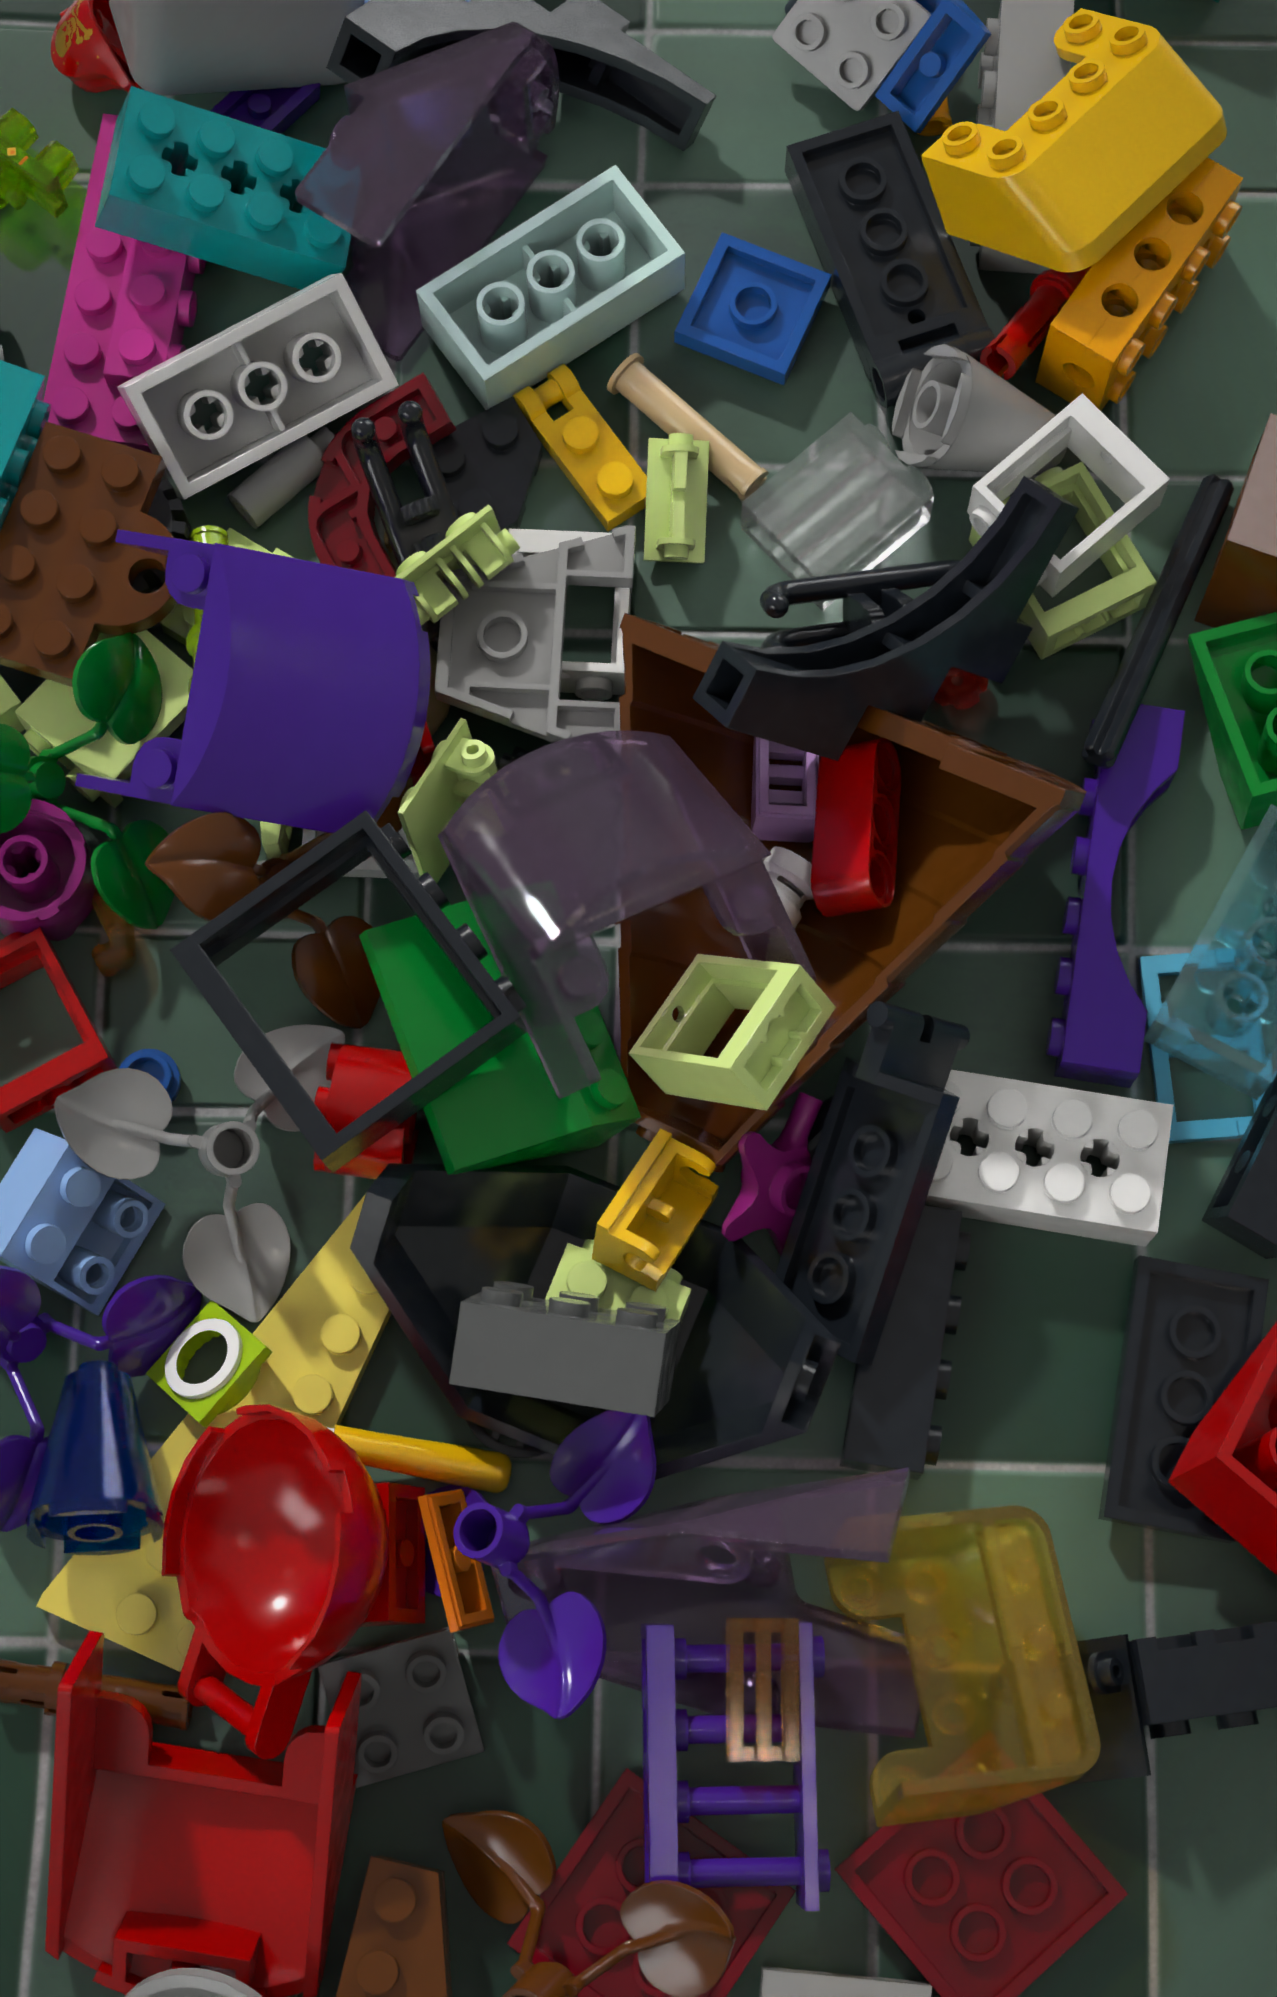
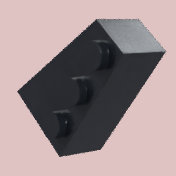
M1277 1621L1129 1641L1143 1726H1149L1151 1739L1191 1734L1189 1719L1216 1716L1218 1730L1259 1724L1257 1710L1277 1707Z

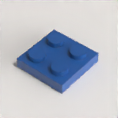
M722 232L674 331V343L785 385L829 291L832 274Z

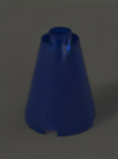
M95 1360L82 1363L77 1371L68 1374L64 1379L26 1517V1537L36 1546L46 1549V1537L64 1541V1553L111 1555L140 1549L141 1536L151 1533L154 1543L162 1538L164 1515L132 1378L127 1373L120 1371L118 1365L113 1362Z

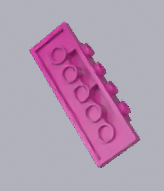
M103 113L43 402L51 404L48 419L50 423L152 453L117 386L186 351L185 345H182L185 327H193L197 313V295L195 291H192L195 274L204 273L207 261L95 227L115 124L118 115Z

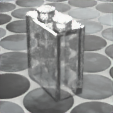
M850 412L742 502L741 528L791 580L871 570L930 521L935 495L933 494L930 482L919 469L910 465L906 467L891 452L888 440L877 427L872 424L865 426ZM835 600L814 603L824 611Z

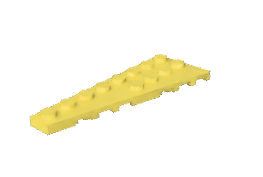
M366 1194L253 1332V1335L272 1351V1354L261 1365L259 1376L247 1396L232 1409L217 1415L208 1427L225 1428L235 1419L242 1416L237 1415L236 1408L245 1405L265 1404L300 1413L319 1421L329 1428H334L335 1424H341L391 1316V1311L350 1249ZM189 1413L42 1593L36 1607L89 1631L104 1633V1638L181 1672L195 1626L183 1614L177 1577L162 1576L163 1526L171 1491L183 1462L207 1428L198 1423Z

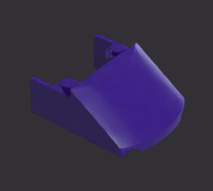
M117 529L116 543L168 556L165 569V583L169 594L179 604L203 610L182 740L170 737H155L144 743L136 754L130 780L77 773L75 786L205 812L231 813L234 817L327 833H335L365 810L377 823L392 797H400L418 754L427 718L431 675L430 645L428 632L421 630L414 596H419L414 582L219 543L209 544Z

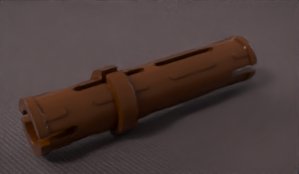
M0 1658V1702L45 1709L44 1715L56 1716L58 1686L70 1663L54 1661L51 1667L18 1663L17 1661ZM106 1674L102 1675L101 1690L134 1697L146 1707L151 1715L152 1724L179 1728L180 1730H188L190 1719L188 1718L192 1717L194 1706L179 1694L178 1685Z

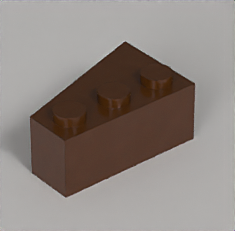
M1270 413L1253 455L1230 519L1231 522L1222 549L1219 550L1212 571L1214 572L1194 619L1196 622L1213 628L1277 612V415Z
M382 1855L371 1856L336 1997H452L445 1871Z

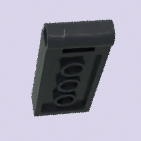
M899 111L786 146V176L826 273L832 274V290L870 382H873L881 405L884 408L896 405L899 393L911 369L916 368L922 371L933 358L924 354L931 347L947 344L963 350L980 362L982 350L995 337L985 320L953 240L946 232L935 197Z

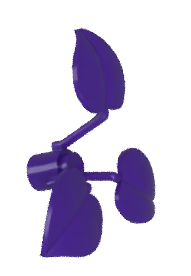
M0 1265V1366L7 1372L30 1426L29 1438L22 1435H10L0 1440V1531L8 1532L53 1509L65 1498L72 1488L78 1471V1457L75 1448L66 1438L59 1435L43 1438L45 1428L18 1368L19 1362L27 1363L36 1359L46 1346V1333L52 1332L97 1351L109 1349V1366L119 1376L137 1377L146 1375V1372L199 1314L201 1293L192 1283L184 1282L168 1275L145 1276L127 1283L116 1292L105 1308L102 1317V1328L106 1335L93 1336L56 1321L48 1313H42L37 1316L41 1306V1295L36 1282L19 1269Z
M608 1410L575 1428L559 1445L553 1456L549 1472L550 1480L554 1487L561 1493L569 1496L563 1502L535 1506H524L518 1503L513 1506L510 1512H507L489 1504L479 1492L470 1487L448 1485L428 1493L433 1494L462 1489L467 1507L459 1514L454 1525L453 1536L456 1547L463 1555L481 1562L483 1572L484 1564L499 1569L503 1577L512 1580L534 1602L536 1609H527L519 1612L507 1624L499 1643L498 1660L503 1677L511 1690L522 1700L545 1711L557 1720L572 1715L593 1691L604 1665L607 1644L606 1631L599 1611L586 1596L574 1591L566 1592L549 1603L544 1592L519 1570L517 1563L526 1556L530 1547V1536L526 1523L530 1519L569 1515L579 1506L589 1520L602 1525L615 1524L627 1520L636 1514L649 1498L656 1476V1455L649 1416ZM425 1531V1591L441 1597Z

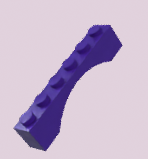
M1140 704L1114 765L1108 769H1101L1095 764L1094 779L1085 777L1083 779L1081 788L1087 792L1078 815L1088 816L1086 838L1076 836L1070 865V874L1081 875L1078 897L1068 896L1062 925L1063 934L1073 935L1070 958L1060 956L1054 984V994L1065 995L1062 1018H1051L1046 1044V1055L1056 1056L1055 1077L1130 1088L1140 1074L1147 1010L1131 986L1117 951L1111 919L1112 878L1119 849L1125 836L1143 812L1168 790L1178 770L1185 716L1184 710ZM1092 719V720H1091L1089 732H1090V730H1091V728H1092V725H1093L1095 719Z

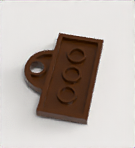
M45 422L0 531V665L72 687L73 672L77 661L91 645L96 643L100 633L109 635H121L126 632L138 633L156 625L172 611L177 602L169 594L165 582L159 590L153 593L145 594L133 589L134 579L143 570L154 568L165 573L168 556L115 542L117 529L173 538L172 534L161 522L148 515L166 469L162 456Z

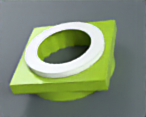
M210 1300L146 1372V1375L198 1423L207 1428L217 1415L232 1409L247 1396L259 1376L261 1365L272 1354V1351L216 1302ZM223 1335L227 1341L228 1352L221 1369L212 1378L203 1383L189 1384L184 1382L185 1369L195 1352L212 1338Z

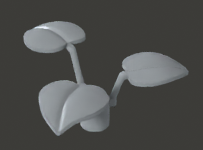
M303 1024L282 1027L265 1033L315 1102L318 1087L331 1086V1081L326 1079L329 1048L332 1042L345 1044L344 1032L327 1026ZM242 1051L237 1060L234 1070V1082L242 1094L255 1102L249 1107L243 1123L237 1121L221 1123L209 1128L202 1136L163 1131L171 1120L173 1110L169 1094L158 1079L138 1069L119 1068L102 1072L76 1088L59 1095L55 1100L54 1109L63 1137L70 1148L86 1165L102 1175L120 1180H131L147 1176L158 1164L160 1143L198 1149L199 1159L204 1168L214 1175L226 1178L227 1183L223 1199L225 1215L212 1214L204 1216L191 1227L183 1245V1265L187 1277L204 1297L232 1311L248 1322H259L274 1305L284 1285L290 1262V1237L282 1217L267 1204L254 1203L236 1211L235 1202L238 1187L242 1184L240 1174L250 1170L258 1160L260 1143L254 1131L257 1128L258 1116L263 1110L268 1121L276 1128L289 1132L300 1130Z

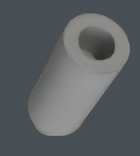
M323 426L310 438L305 435L284 446L227 495L229 501L240 516L250 526L257 529L320 475L324 465L321 458L335 435L327 427Z

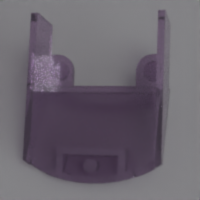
M512 21L345 85L344 89L350 116L342 117L336 124L330 136L329 146L295 190L298 203L351 234L350 245L353 246L352 261L354 267L345 277V280L382 353L394 361H401L425 330L421 324L416 290L486 247L545 166L548 155L537 150L543 133L549 134L555 128L559 103L558 63L551 44L520 23Z
M630 730L604 731L583 734L543 746L503 767L481 784L462 803L438 834V838L501 975L505 974L514 985L516 992L527 1005L519 1014L552 1086L560 1099L601 1080L597 1066L574 1017L588 1012L600 1004L608 992L610 978L607 966L593 938V935L699 888H703L716 918L724 929L739 937L749 959L799 964L816 982L814 970L763 862L765 858L772 854L670 736Z

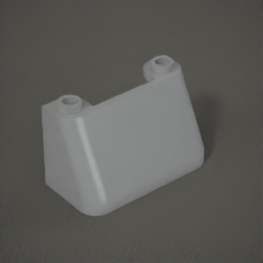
M109 0L110 10L130 74L140 87L158 95L293 88L320 83L321 86L346 83L345 80L326 67L345 16L361 7L364 3V0Z

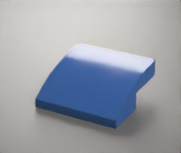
M916 0L930 12L931 16L875 94L892 112L899 111L902 121L915 133L922 132L991 36V32L962 0Z

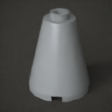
M942 344L931 347L924 353L933 358L922 371L912 368L907 375L896 401L892 421V435L902 438L904 451H895L898 459L910 466L922 469L990 472L1056 415L963 350ZM1067 447L1034 475L1039 476L1046 470L1058 465L1063 459Z

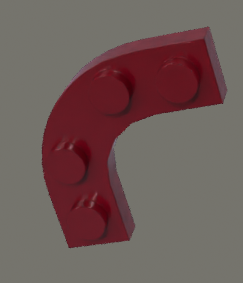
M424 372L358 412L340 429L326 448L321 458L324 465L316 483L314 496H309L308 505L311 540L320 563L396 577V569L380 542L374 522L376 504L353 443L351 427L358 418L365 417L373 421L390 474L411 458L398 420V409L405 401H415L421 406L424 423L432 445L456 431L457 429Z

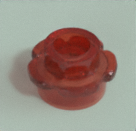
M951 666L934 700L942 706L954 705V708L958 710L971 708L979 702L980 693L986 691L988 679ZM957 676L962 678L963 683L960 686H956L952 683L951 679Z

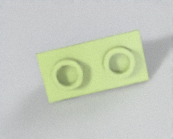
M687 433L669 434V439L648 438L643 561L704 564L709 441L693 440V435Z

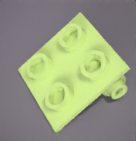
M489 504L477 514L469 512L458 518L448 528L445 539L427 553L425 551L414 553L398 567L395 578L414 582L419 596H414L421 626L429 619L435 624L441 617L459 604L443 583V577L463 600L469 597L468 592L453 574L452 570L461 568L477 588H481L484 582L472 565L476 564L486 578L490 580L514 562L511 555L518 551L520 546L507 529L504 528L501 531L494 511Z
M460 718L447 739L442 740L436 746L431 763L416 785L410 787L405 792L397 812L419 875L421 876L428 872L436 883H438L471 831L488 836L493 840H499L509 834L514 823L512 811L508 807V803L505 802L507 794L501 775L497 771L494 751L482 741L472 740L467 721L463 718Z

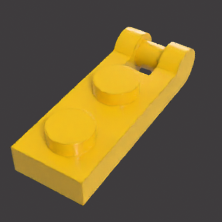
M561 364L547 373L548 380L535 389L526 386L512 395V397H514L541 444L607 532L646 508L647 475L581 390L572 371L565 364ZM561 401L569 412L553 421L546 410Z

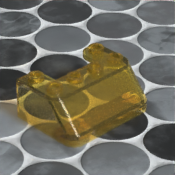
M1010 1505L847 1522L823 1559L832 1600L841 1612L850 1618L860 1621L901 1617L928 1747L893 1751L885 1755L874 1767L870 1776L869 1790L876 1826L882 1827L982 1814L1074 1782L1092 1768L1100 1754V1736L1052 1535L1044 1519L1027 1507Z

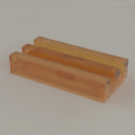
M726 1618V1760L729 1762H800L799 1618ZM743 1632H755L756 1746H744ZM771 1632H781L782 1746H772Z

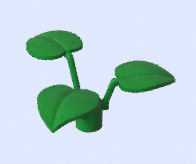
M126 632L119 636L94 643L81 655L75 666L72 678L73 695L80 712L89 720L97 722L91 730L54 748L43 749L39 756H30V747L26 738L15 728L6 724H0V833L13 830L25 819L31 807L32 799L53 804L66 812L72 821L104 832L110 838V841L100 844L94 850L91 857L92 877L100 896L118 916L129 924L141 929L154 930L163 924L175 894L159 877L145 866V861L161 841L169 835L162 826L145 819L130 822L121 832L119 827L112 822L61 805L57 801L66 785L64 771L57 764L59 758L101 739L107 730L118 742L125 745L135 744L149 734L158 720L162 704V685L157 664L141 638L136 634Z

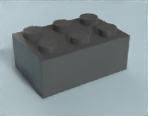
M494 1281L493 1287H482V1292L461 1301L449 1384L655 1417L670 1400L681 1321L665 1318L666 1307L642 1302H626L625 1308L610 1310L598 1308L600 1300L598 1296L569 1291H561L559 1297H550L549 1300L533 1297V1286L507 1281Z

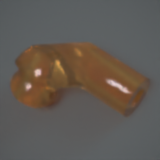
M95 888L92 907L109 941L94 946L91 955L101 974L105 977H111L122 969L125 972L129 971L137 959L135 928L118 916L105 903L97 888Z

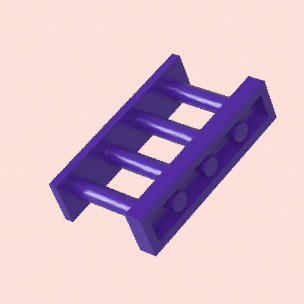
M789 1621L790 1643L686 1645L685 1638H674L673 1624H641L644 1884L656 1880H671L690 1885L694 1888L796 1886V1903L805 1911H820L819 1892H829L831 1881L828 1849H818L814 1678L824 1677L825 1648L822 1635L813 1636L812 1622ZM791 1671L792 1714L688 1716L687 1709H676L675 1680H686L687 1673ZM792 1742L793 1785L689 1787L688 1780H677L676 1752L688 1751V1744ZM794 1814L795 1857L690 1859L689 1852H678L677 1823H689L690 1816Z

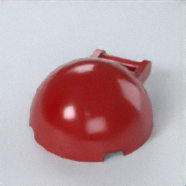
M265 1404L245 1405L236 1408L237 1415L242 1416L235 1419L225 1428L209 1426L184 1460L171 1491L163 1526L162 1576L177 1577L183 1614L195 1626L178 1680L179 1694L193 1706L201 1707L206 1705L245 1735V1743L249 1750L261 1759L269 1760L280 1755L290 1741L312 1670L327 1662L343 1649L372 1611L381 1591L386 1571L389 1535L386 1512L379 1490L356 1451L319 1421L294 1411ZM226 1672L248 1684L261 1686L255 1706L223 1683Z

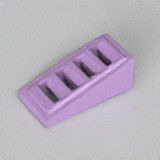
M754 736L751 837L753 839L802 843L814 840L819 755ZM769 759L802 761V766L769 764ZM769 784L802 786V791L769 789Z

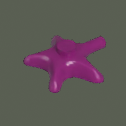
M799 1092L785 1127L771 1145L760 1134L749 1131L741 1136L738 1141V1150L742 1161V1186L722 1225V1235L728 1241L739 1240L753 1231L765 1228L781 1257L812 1163L808 1150V1137L823 1101Z

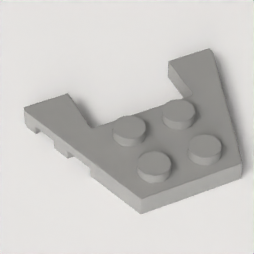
M625 525L614 528L611 535L584 542L582 537L560 542L557 549L523 557L522 553L511 555L514 562L490 580L486 578L476 564L472 565L484 582L481 588H477L461 568L452 570L469 594V597L465 600L456 593L443 577V583L459 604L440 618L435 679L436 699L603 762L621 765L620 703L560 700L567 587L569 585L633 588L636 527Z

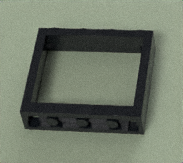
M366 810L170 949L319 1158L332 1173L527 1032L519 1014L527 1005L516 992L514 985L505 974L495 981L480 962L488 956V952L475 933L466 923L457 929L454 928L442 912V909L447 907L450 902L428 872L419 878L415 876L404 861L412 852L401 835L394 830L390 823L380 829ZM371 856L493 1020L336 1133L217 969V966Z

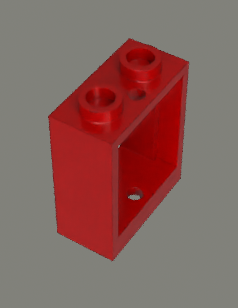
M40 927L28 934L17 931L0 940V989L44 967L84 1043L0 1087V1128L5 1133L53 1109L55 1100L59 1095L76 1088L102 1072L118 1069L56 950Z

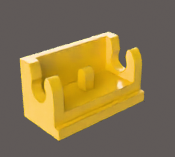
M661 1128L597 1222L592 1253L593 1260L655 1292L717 1197L719 1189L717 1184L705 1177L711 1176L716 1168V1164L705 1154L671 1138L672 1134ZM689 1167L692 1168V1169H694V1170H696L699 1174H702V1175H698V1174L694 1173L693 1171H691V1170L689 1169Z

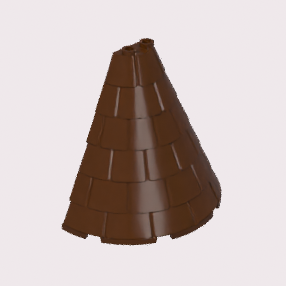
M624 613L619 627L623 633L625 694L619 697L624 861L618 865L621 947L618 948L621 1066L641 1115V1118L634 1122L638 1124L636 1133L642 1138L652 1141L661 1128L671 1133V1138L705 1154L716 1164L714 1172L722 1173L726 1164L739 1152L738 1141L741 1136L749 1131L758 1133L786 1105L785 1100L845 1046L844 1041L867 1020V1011L870 1005L876 1001L886 1003L905 986V980L967 923V918L1029 861L1028 856L1080 810L1087 791L1044 769L1008 757L1004 752L925 720L919 722L868 705L847 745L885 738L892 742L899 756L901 765V794L894 899L888 907L829 918L822 915L818 910L814 899L806 900L800 908L802 918L790 935L778 933L751 917L739 905L738 899L750 882L759 880L763 874L762 863L774 846L788 849L812 864L813 841L808 843L755 840L751 837L754 736L726 728L693 699L720 644L712 641L707 642L687 634L681 635L682 632L674 628ZM769 759V764L802 766V761ZM769 784V789L802 791V786ZM697 954L799 964L836 1006L767 1111L665 1094L628 1054ZM677 1007L672 1013L674 1021L679 1014ZM735 1008L703 1056L718 1058L750 1010Z

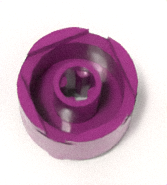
M32 799L31 807L25 819L13 830L0 833V932L6 936L17 931L28 934L40 927L49 941L65 940L73 935L77 927L87 918L98 898L99 892L94 884L91 872V857L93 854L91 847L67 813L48 802ZM23 872L29 873L27 877L21 878Z

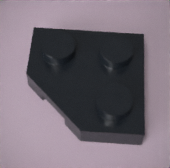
M511 397L456 425V431L432 445L458 517L460 518L469 512L477 514L489 504L494 511L501 531L504 528L508 531L509 528L520 529L526 510L527 496L543 456L541 442L514 397ZM409 458V462L415 471L412 460Z

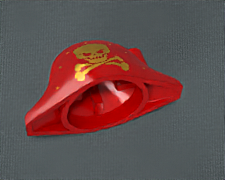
M75 0L70 7L60 13L61 19L53 33L50 48L54 66L61 74L71 79L80 89L91 93L113 89L129 92L131 86L142 89L130 74L110 10L109 0Z

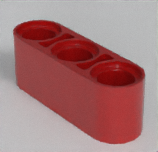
M879 738L846 745L838 761L820 757L811 889L818 910L828 918L888 907L894 899L901 794V765L897 751L888 739Z

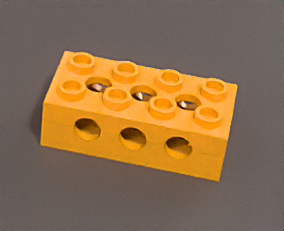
M1207 157L1104 257L1092 265L1050 324L1035 382L1069 403L1083 393L1100 411H1102L1109 400L1118 404L1135 379L1136 372L1132 369L1141 355L1150 359L1161 344L1168 330V326L1164 324L1172 311L1175 310L1181 314L1190 303L1200 284L1196 278L1204 265L1213 269L1224 254L1231 240V237L1227 234L1242 210V206L1236 203L1235 200L1243 177Z

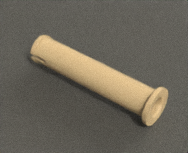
M633 353L627 357L610 377L607 390L613 395L620 392L668 435L671 433H687L693 435V440L709 441L708 470L736 493L741 501L746 502L752 498L765 483L769 472L756 464L643 365L644 358L639 353Z

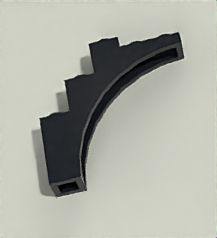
M370 0L345 16L326 67L375 102L403 88L436 80L479 78L518 82L557 91L603 107L641 125L682 151H685L694 143L716 98L715 94L627 35L626 31L630 21L600 0H567L552 12H549L533 0H471L469 2L465 0Z
M1023 476L1001 513L966 556L926 592L882 620L846 636L806 646L759 648L722 640L693 699L726 728L838 761L868 705L921 722L951 666L1003 683L1033 629L1022 621L1019 616L1079 508L1042 483Z

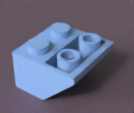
M34 1128L0 1183V1261L12 1268L21 1270L34 1281L99 1316L166 1204L130 1180L110 1178L96 1172L75 1154L65 1139Z

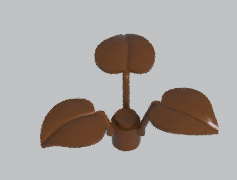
M411 773L400 797H392L376 824L380 829L390 823L396 832L401 830L402 824L397 812L405 792L410 787H413ZM215 812L195 818L171 832L152 851L145 861V866L172 890L186 908L196 916L211 921L333 833L325 832L292 852L281 854L279 858L257 861L261 850V840L255 827L244 818L234 817L231 813ZM296 909L284 919L290 918L306 924L315 932L298 939L292 948V969L299 988L306 998L332 1021L348 1028L361 1029L369 1022L381 995L359 938L361 933L373 927L355 916L338 917L326 926L320 917Z
M492 1810L454 1813L442 1821L444 1837L452 1861L467 1891L478 1906L492 1918L506 1924L519 1922L527 1915L529 1910L531 1911L519 1960L510 1969L512 1976L518 1981L502 1997H576L584 1987L629 1955L637 1952L639 1966L646 1979L658 1990L672 1997H696L711 1989L724 1974L736 1942L732 1923L723 1910L709 1896L690 1885L671 1880H656L645 1883L636 1888L621 1905L620 1916L625 1929L632 1939L620 1944L579 1975L573 1976L567 1967L557 1962H539L533 1965L532 1960L546 1911L545 1902L538 1894L547 1890L554 1882L556 1876L555 1858L545 1835L529 1819L508 1811Z

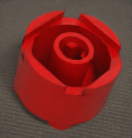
M332 1042L326 1066V1079L331 1081V1086L318 1087L315 1104L336 1133H338L412 1079L402 1051ZM417 1112L334 1173L328 1169L314 1151V1171L377 1179L389 1163L413 1164L419 1130L415 1129Z

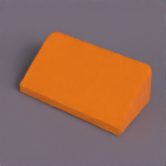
M462 1489L417 1497L450 1633L494 1622L495 1617L482 1564L463 1555L454 1542L453 1531L455 1522L459 1514L467 1507L464 1492H462Z

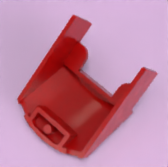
M89 1631L61 1679L57 1690L45 1951L57 1960H59L62 1952H65L84 1965L96 1970L92 1981L125 1995L138 1983L156 1973L177 1968H200L233 1977L251 1987L262 1997H287L303 1993V1997L317 1996L324 1975L358 1774H354L362 1673L347 1672L327 1724L310 1725L298 1730L290 1739L283 1763L152 1742V1718L146 1707L134 1697L101 1690L104 1633Z

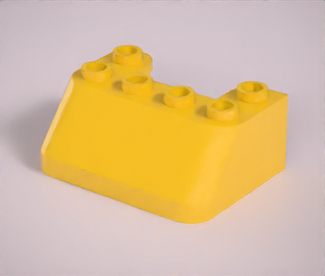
M1083 8L1069 16L1054 36V44L1058 56L1066 61L1077 64L1049 92L1032 104L1028 111L1008 130L1003 131L968 121L959 122L947 128L942 136L921 155L947 234L1059 272H1076L1097 263L1216 150L1227 136V127L1221 105L1156 28Z

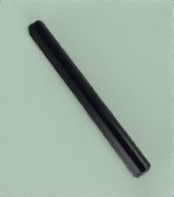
M1211 474L1203 478L1157 580V584L1153 589L1084 743L1082 757L1088 764H1096L1101 769H1108L1114 765L1231 500L1234 487L1229 479H1220L1215 474Z

